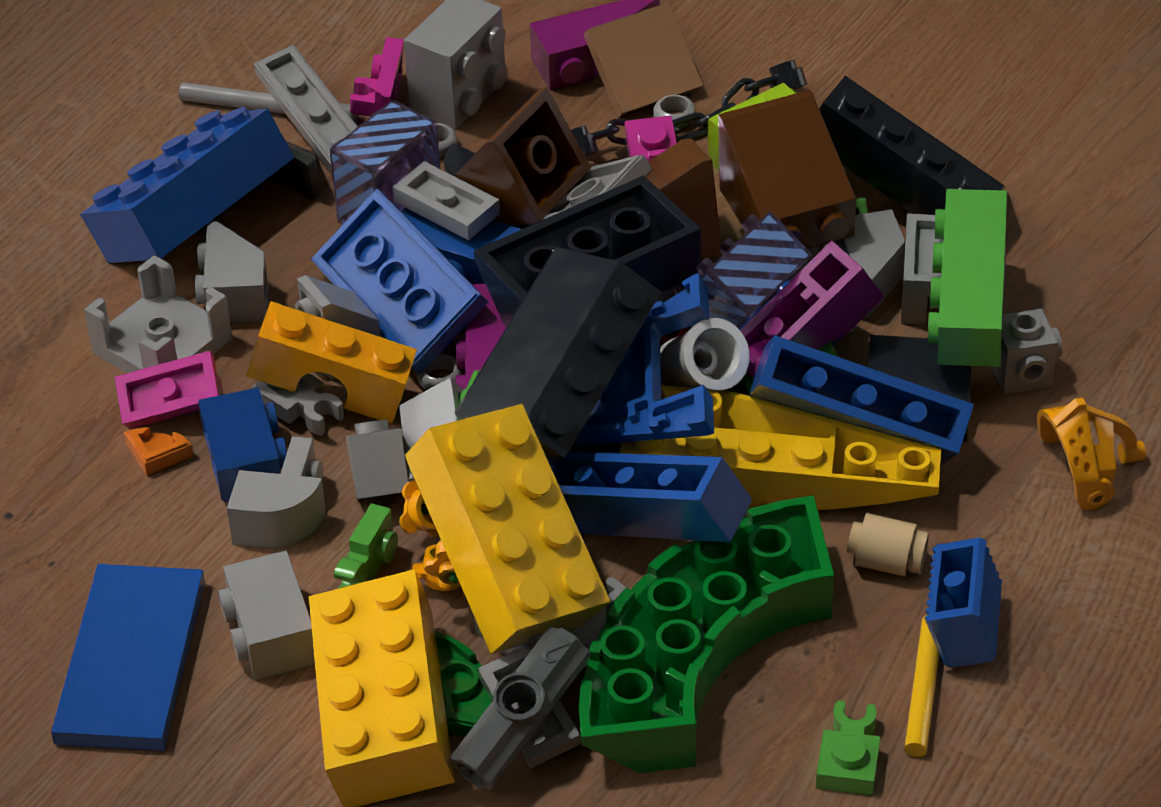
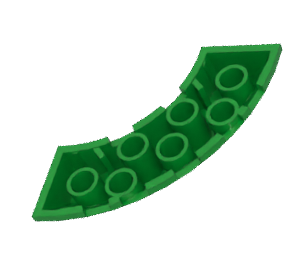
M814 495L781 500L747 509L746 517L742 518L731 542L693 540L681 548L677 544L673 545L648 565V573L631 589L626 587L607 612L606 623L601 629L597 640L592 641L589 648L591 658L587 663L584 678L581 679L579 720L582 745L638 773L696 767V723L698 714L706 695L721 673L742 653L774 634L802 624L832 619L834 573Z

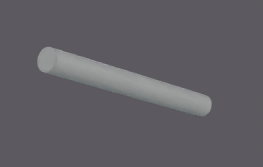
M182 82L179 88V99L182 101L235 108L246 107L250 110L268 108L272 113L285 114L269 93ZM340 103L356 124L359 115L350 113V104Z

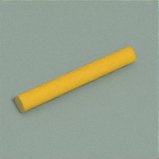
M926 616L921 621L904 747L905 753L912 757H923L927 753L940 655L924 619Z

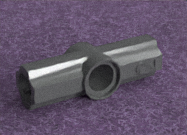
M550 626L515 673L505 676L498 682L494 690L492 703L450 756L451 765L475 786L491 791L527 742L536 739L544 732L548 724V714L590 660V650L575 635L562 627L554 628ZM518 701H527L534 705L529 712L524 714H514L508 711V708Z

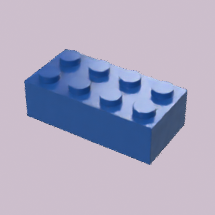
M240 107L228 114H221L219 110L212 111L194 123L197 129L189 135L183 134L166 142L161 147L163 154L154 160L142 161L129 169L127 172L129 178L119 186L118 184L108 186L92 197L94 204L80 215L107 262L146 261L154 255L160 259L295 158L269 109L248 111L246 107Z

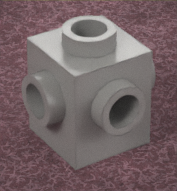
M1042 308L1002 315L1001 366L989 367L993 369L1003 394L1053 387L1056 358L1062 356V340L1058 329L1050 327Z

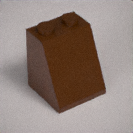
M545 87L540 88L469 159L454 177L499 199L500 215L493 221L510 226H518L541 221L591 169V166L551 93Z
M810 90L718 114L720 191L747 235L758 226L760 230H766L765 224L761 222L770 215L785 229L792 239L794 238L802 246L803 250L827 244L831 240L834 242L855 236L856 197L816 100ZM771 223L773 231H779L777 224ZM750 238L753 245L758 246L756 238ZM763 239L764 246L770 247L769 240ZM775 240L777 247L783 248L781 240ZM788 241L789 248L796 249L794 241ZM767 256L768 260L773 259V256Z
M691 138L680 140L648 161L652 170L645 177L701 228V259L721 256L723 254L712 159Z

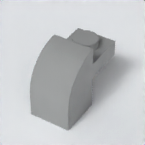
M292 436L281 474L239 470L227 506L232 545L262 548L285 547L306 539L320 527L326 516L322 484L323 463L321 460H315L313 438Z

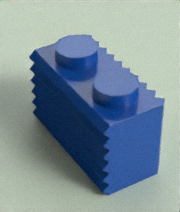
M259 387L198 400L202 428L222 501L227 503L230 500L239 470L281 474L280 470L283 467L287 454L283 437L274 439L272 436L273 433L279 432L273 402L263 403Z
M980 537L938 544L932 549L934 555L931 556L933 561L930 564L932 570L929 572L931 578L928 579L930 582L928 586L929 593L927 594L929 600L926 602L928 608L925 610L927 616L924 619L941 659L948 668L990 662L996 657L1002 579L999 578V571H996V564L992 562L993 556L989 555L990 548L986 547V540Z

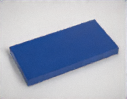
M378 188L311 258L314 264L335 286L352 291L379 320L380 334L383 338L417 349L411 369L419 375L489 302Z
M97 564L51 730L55 745L165 750L205 585L202 569Z

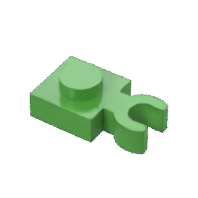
M373 503L370 504L349 539L350 552L347 557H343L339 561L333 573L334 578L342 580L338 589L366 582L367 580H374L383 563L388 564L393 559L398 545V534L393 532L390 508Z
M838 700L833 710L834 731L823 729L816 774L817 789L873 796L880 747V736H872L876 728L877 714L874 704H867L866 715L862 719L852 720L845 715V701Z

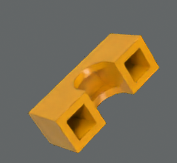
M270 301L257 337L246 377L295 392L300 378L305 374L312 372L326 373L336 377L346 387L347 400L344 409L378 420L388 419V423L392 424L407 384L417 349Z

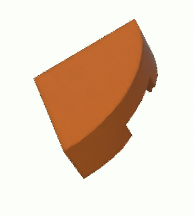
M148 427L124 432L126 445L146 476L194 457L192 444L179 433L172 432V435L151 432Z

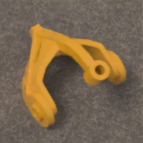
M1076 398L1067 405L1041 409L1037 413V430L1041 439L1046 443L1061 442L1073 478L1075 500L1083 510L1099 509L1105 506L1115 494V488L1112 485L1116 473L1114 433L1121 437L1117 454L1122 464L1144 461L1146 458L1144 443L1141 440L1137 441L1134 431L1125 420L1088 406L1084 398ZM1089 421L1094 423L1099 444H1093Z

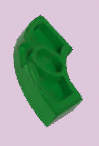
M435 630L448 733L466 737L492 703L491 698L479 679L478 668L482 667V665L477 660L476 654L469 647Z

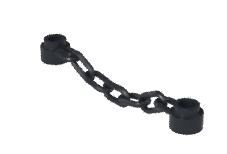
M794 59L770 67L771 77L754 81L751 78H742L725 94L720 109L707 116L698 112L672 120L676 142L690 138L695 140L705 136L708 133V119L736 106L734 102L729 104L728 102L743 86L745 92L752 91V94L746 99L748 100L759 95V89L770 86L771 89L785 83L789 88L795 90L808 85L803 68H797ZM613 119L609 121L606 129L594 133H588L586 125L571 129L584 155L588 156L599 151L596 140L605 137L615 144L627 146L626 138L616 137L614 134L620 131L618 126L625 127V121L629 120ZM699 119L696 121V126H703L700 131L681 137L676 136V134L681 132V128L677 125Z

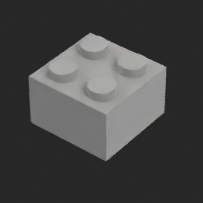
M445 0L404 39L409 107L412 113L436 123L446 124L456 130L469 116L474 115L478 111L480 105L495 90H499L503 86L507 78L508 69L505 65L504 42L506 33L503 28L502 7L483 0Z

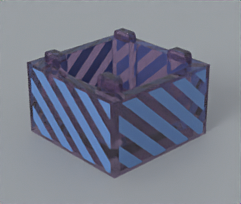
M392 100L382 109L372 114L368 120L345 138L331 146L329 150L338 223L343 225L377 188L401 212L404 210V206L394 202L393 186L424 161L441 169L437 121Z
M771 211L761 220L751 214L742 223V227L747 233L738 242L734 243L728 238L719 247V251L723 256L717 262L713 263L709 258H705L696 267L708 286L709 318L727 320L738 328L813 255ZM682 283L674 290L675 295L685 290Z

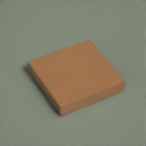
M669 2L587 29L583 34L617 118L655 106L657 101L665 96H684L700 90L703 86Z

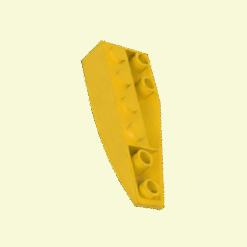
M661 385L662 399L693 388ZM707 389L713 398L714 434L699 437L622 442L620 454L723 457L752 498L748 509L781 500L814 495L817 510H831L879 505L938 495L941 461V449L730 391Z

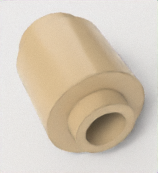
M866 513L863 523L853 522L847 553L856 555L855 566L904 577L907 576L908 572L921 574L930 533L917 530L918 525Z

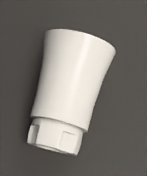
M709 318L708 320L698 322L688 332L667 341L660 348L661 385L688 388L704 385L706 389L725 390L733 387L743 378L749 364V348L744 335L734 324L721 318Z

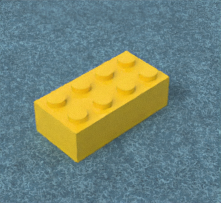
M523 404L431 427L404 455L490 654L529 643L531 636L539 633L544 635L550 626L554 628L562 627L566 631L581 627L611 602Z
M413 569L309 596L324 765L342 807H359L455 783L453 766L450 763L451 749L433 613L416 570Z

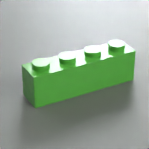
M947 189L945 209H936L935 239L944 240L943 243H933L932 273H941V277H931L930 308H939V313L929 312L928 343L938 344V365L1001 366L1007 210L1006 190Z

